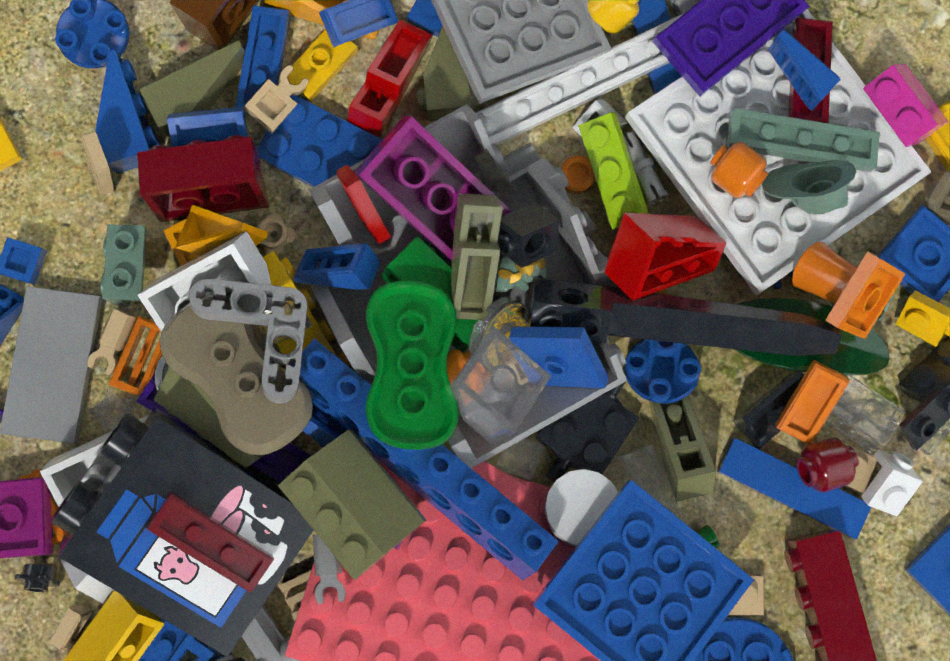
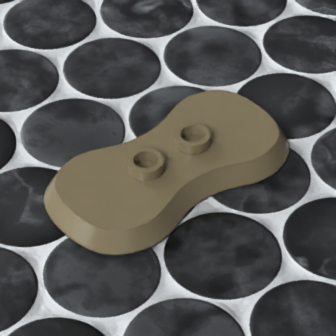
M214 295L200 298L205 307H209L211 302L216 300ZM226 298L225 309L231 310V301ZM189 303L174 314L164 326L160 337V348L164 360L174 372L194 383L206 393L215 407L225 437L233 446L251 455L269 454L286 446L307 426L312 416V398L307 386L300 378L296 396L287 403L277 404L271 402L263 394L262 371L265 352L258 344L252 324L206 320L194 314ZM237 304L239 309L245 312V310L239 304ZM278 365L276 381L269 382L275 385V391L283 392L286 385H292L285 381L286 369Z

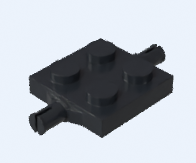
M626 381L538 431L535 438L548 446L557 457L545 477L555 483L558 478L566 473L569 467L581 470L586 469L600 474L604 473L639 420L638 416L623 407L619 399L616 398Z

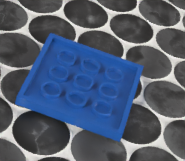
M627 480L532 602V605L601 661H694L754 579L634 481Z

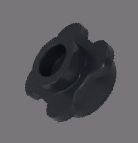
M25 564L22 574H17L14 577V580L22 582L24 590L30 592L44 593L48 592L49 586H60V581L54 580L56 568L48 565Z

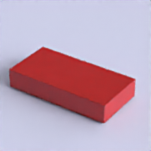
M348 165L337 170V178L362 223L376 243L381 244L391 238L360 179Z

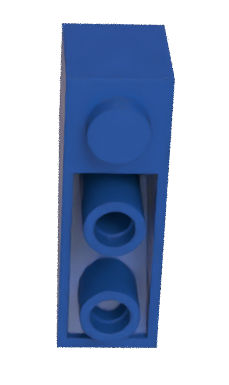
M113 49L109 51L95 132L108 166L119 174L138 167L137 152L148 151L154 146H160L152 125L147 126L143 115L148 113L146 102L140 92H135L132 81L137 80L135 70L129 59L123 60L118 52Z

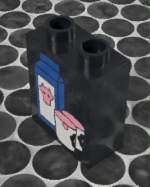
M155 407L144 423L131 414L126 413L111 432L99 452L100 455L115 463L96 490L79 480L62 501L50 521L66 531L62 537L58 557L228 657L314 530L277 484L252 468H245L241 464L236 463L210 441L201 438L196 432L162 410ZM170 492H173L273 555L274 561L252 593L147 530L146 526Z

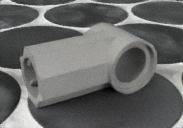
M263 605L242 635V638L256 657L255 661H299L285 656L290 637L284 636Z

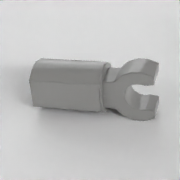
M317 534L313 535L315 576H320L321 580L315 590V599L318 604H324V591L329 587H334L338 591L339 602H344L346 590L343 584L338 581V574L343 573L342 564Z

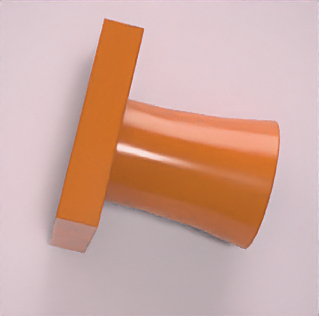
M818 241L811 245L799 259L793 272L792 284L795 288L810 292L834 303L835 305L825 321L841 330L865 339L899 286L905 273L869 252L866 253L859 266L856 267L838 255L824 242Z

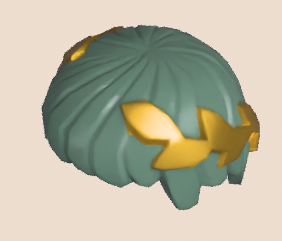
M500 252L494 291L507 292L515 286L523 291H527L529 289L528 283L533 281L534 277L542 279L546 277L548 271L545 266V259L541 258L521 268Z

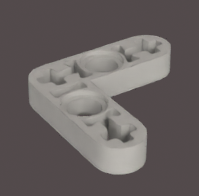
M202 279L196 282L191 287L189 298L191 309L198 317L206 320L268 326L262 371V392L269 401L277 404L291 401L296 396L299 387L307 314V300L304 294L290 287L217 279ZM206 292H213L214 299L216 300H213L209 307L203 306L202 299L199 298H204ZM226 293H232L230 297L231 310L225 309ZM244 295H253L259 299L261 304L256 311L247 313L239 309L237 306L238 300ZM266 297L272 298L271 314H265L267 310ZM286 301H294V307L297 309L293 310L292 315H285L284 308L281 307L285 306ZM281 336L291 337L296 343V349L290 354H280L273 348L274 341ZM278 364L286 365L285 381L292 384L286 385L283 392L275 391V385L269 383L277 379Z

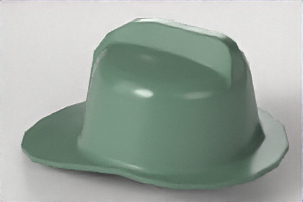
M842 160L787 165L770 171L763 181L762 187L771 196L791 199L795 206L808 214H824L848 205V185L854 180L857 172L853 164Z

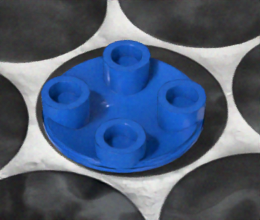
M72 0L69 7L66 8L58 20L55 41L64 56L72 63L89 69L103 68L107 66L110 50L115 49L120 56L125 52L130 36L129 25L122 11L109 1Z
M643 339L630 350L625 363V375L630 387L642 398L662 404L677 402L687 397L695 389L701 372V365L697 356L688 345L683 343Z

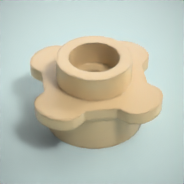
M276 213L268 215L267 219L256 227L268 232L267 238L261 242L266 248V254L274 251L279 256L281 249L287 243H293L296 239L294 229L287 228L282 222V217ZM272 232L277 233L276 238H271L270 235Z

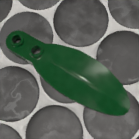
M764 298L735 304L803 314L827 322L825 320L833 308L819 302L790 298ZM840 329L842 336L836 354L792 356L734 349L736 352L752 360L783 369L800 370L801 372H806L813 360L844 375L873 374L883 370L889 363L888 347L873 329L870 330L865 339Z

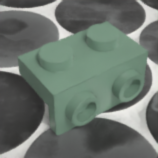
M107 224V236L103 242L105 265L100 286L102 299L115 306H130L131 301H141L138 294L143 291L147 229L144 226Z

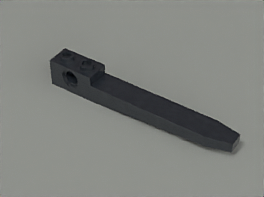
M534 278L529 309V327H583L590 341L597 343H606L607 337L610 335L803 356L836 354L842 336L840 329L834 325L803 314L653 293L632 301L618 287Z

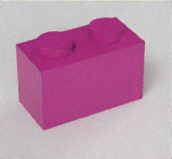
M906 63L892 65L863 88L905 147L919 144L949 122Z

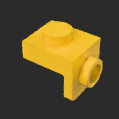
M915 290L908 298L895 325L936 347L945 335L950 337V308Z

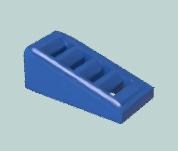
M782 30L768 48V51L797 94L811 111L841 80L836 73L786 30Z
M367 243L306 249L294 275V280L302 284L355 290L370 289L380 265V260ZM318 262H321L319 268L316 269Z

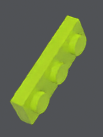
M616 112L607 113L578 125L612 230L619 229L624 213L649 214Z

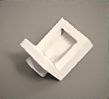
M878 449L874 457L882 468L861 497L868 506L898 516L923 480L914 471V463L908 457L899 452L889 454Z

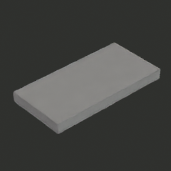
M26 286L0 434L78 444L91 368L87 367V361L95 350L103 304L101 296Z

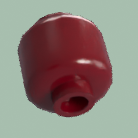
M829 437L806 445L802 449L796 464L802 482L807 487H812L818 492L825 493L850 484L855 478L859 460L853 447L847 446L839 438Z

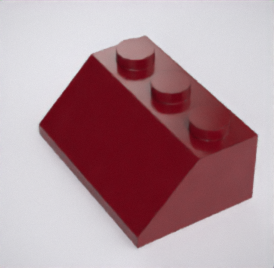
M233 135L222 141L206 142L197 140L189 142L185 146H154L148 151L137 152L140 195L160 222L187 219L192 205L217 214L269 207L259 153L251 137Z

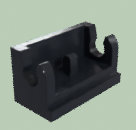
M800 370L788 374L733 420L755 448L760 449L781 431L776 428L775 423L804 376Z

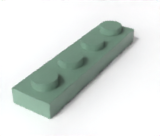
M734 108L729 116L726 147L730 148L737 142H743L758 154L813 163L842 160L853 164L856 170L872 172L877 168L880 132Z

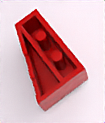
M624 213L614 244L609 252L610 256L604 273L634 301L714 272L727 243L697 216Z

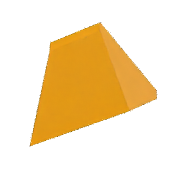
M192 205L175 248L201 256L247 231L255 246H257L267 238L268 232Z

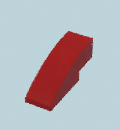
M402 20L398 21L368 68L365 82L349 105L348 122L379 138L381 137L420 65L431 41V34Z

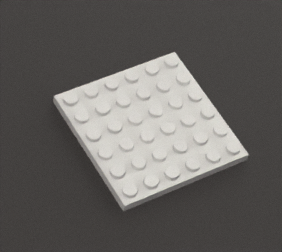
M808 9L798 17L815 19ZM793 22L783 29L790 35L793 33ZM779 33L701 97L681 77L629 111L625 116V119L698 218L727 243L723 252L756 296L794 270L803 253L811 245L822 241L828 246L931 173V170L912 146H904L863 90L866 85L833 42L831 70L841 80L830 91L829 124L880 132L877 168L872 172L856 170L857 173L854 180L848 185V205L844 208L835 209L824 214H808L795 206L791 199L777 198L769 195L763 190L762 184L751 197L745 194L741 198H734L711 180V173L715 167L710 164V161L722 145L726 146L729 116L734 108L788 117L790 82L768 51V48ZM760 154L767 162L765 168L767 173L782 166L813 163Z

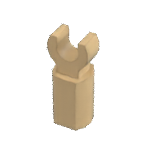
M112 308L98 341L101 344L99 350L94 351L89 356L87 367L97 368L100 359L105 357L108 361L105 374L113 375L119 361L118 354L120 351L123 352L137 316L117 308Z

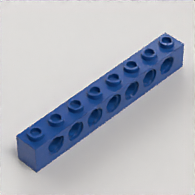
M315 338L302 351L300 379L307 386L312 398V405L344 432L352 429L376 459L521 580H525L537 572L559 542L556 538L443 444L429 449L412 450L393 447L380 441L372 432L365 411L367 395L371 385Z

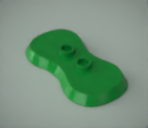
M406 280L384 284L373 293L366 310L367 326L377 353L376 375L366 400L365 411L367 421L374 435L380 441L390 446L412 450L437 447L445 443L452 436L459 417L457 399L447 373V354L457 326L456 311L449 296L442 289L434 285Z

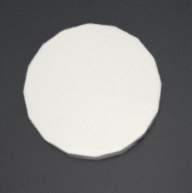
M586 469L570 471L558 478L548 491L544 506L547 522L554 535L568 545L577 546L618 493L613 483L602 474Z

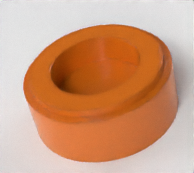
M572 156L562 164L561 169L569 183V186L565 187L566 191L572 194H582L591 189L595 182V176L588 158Z

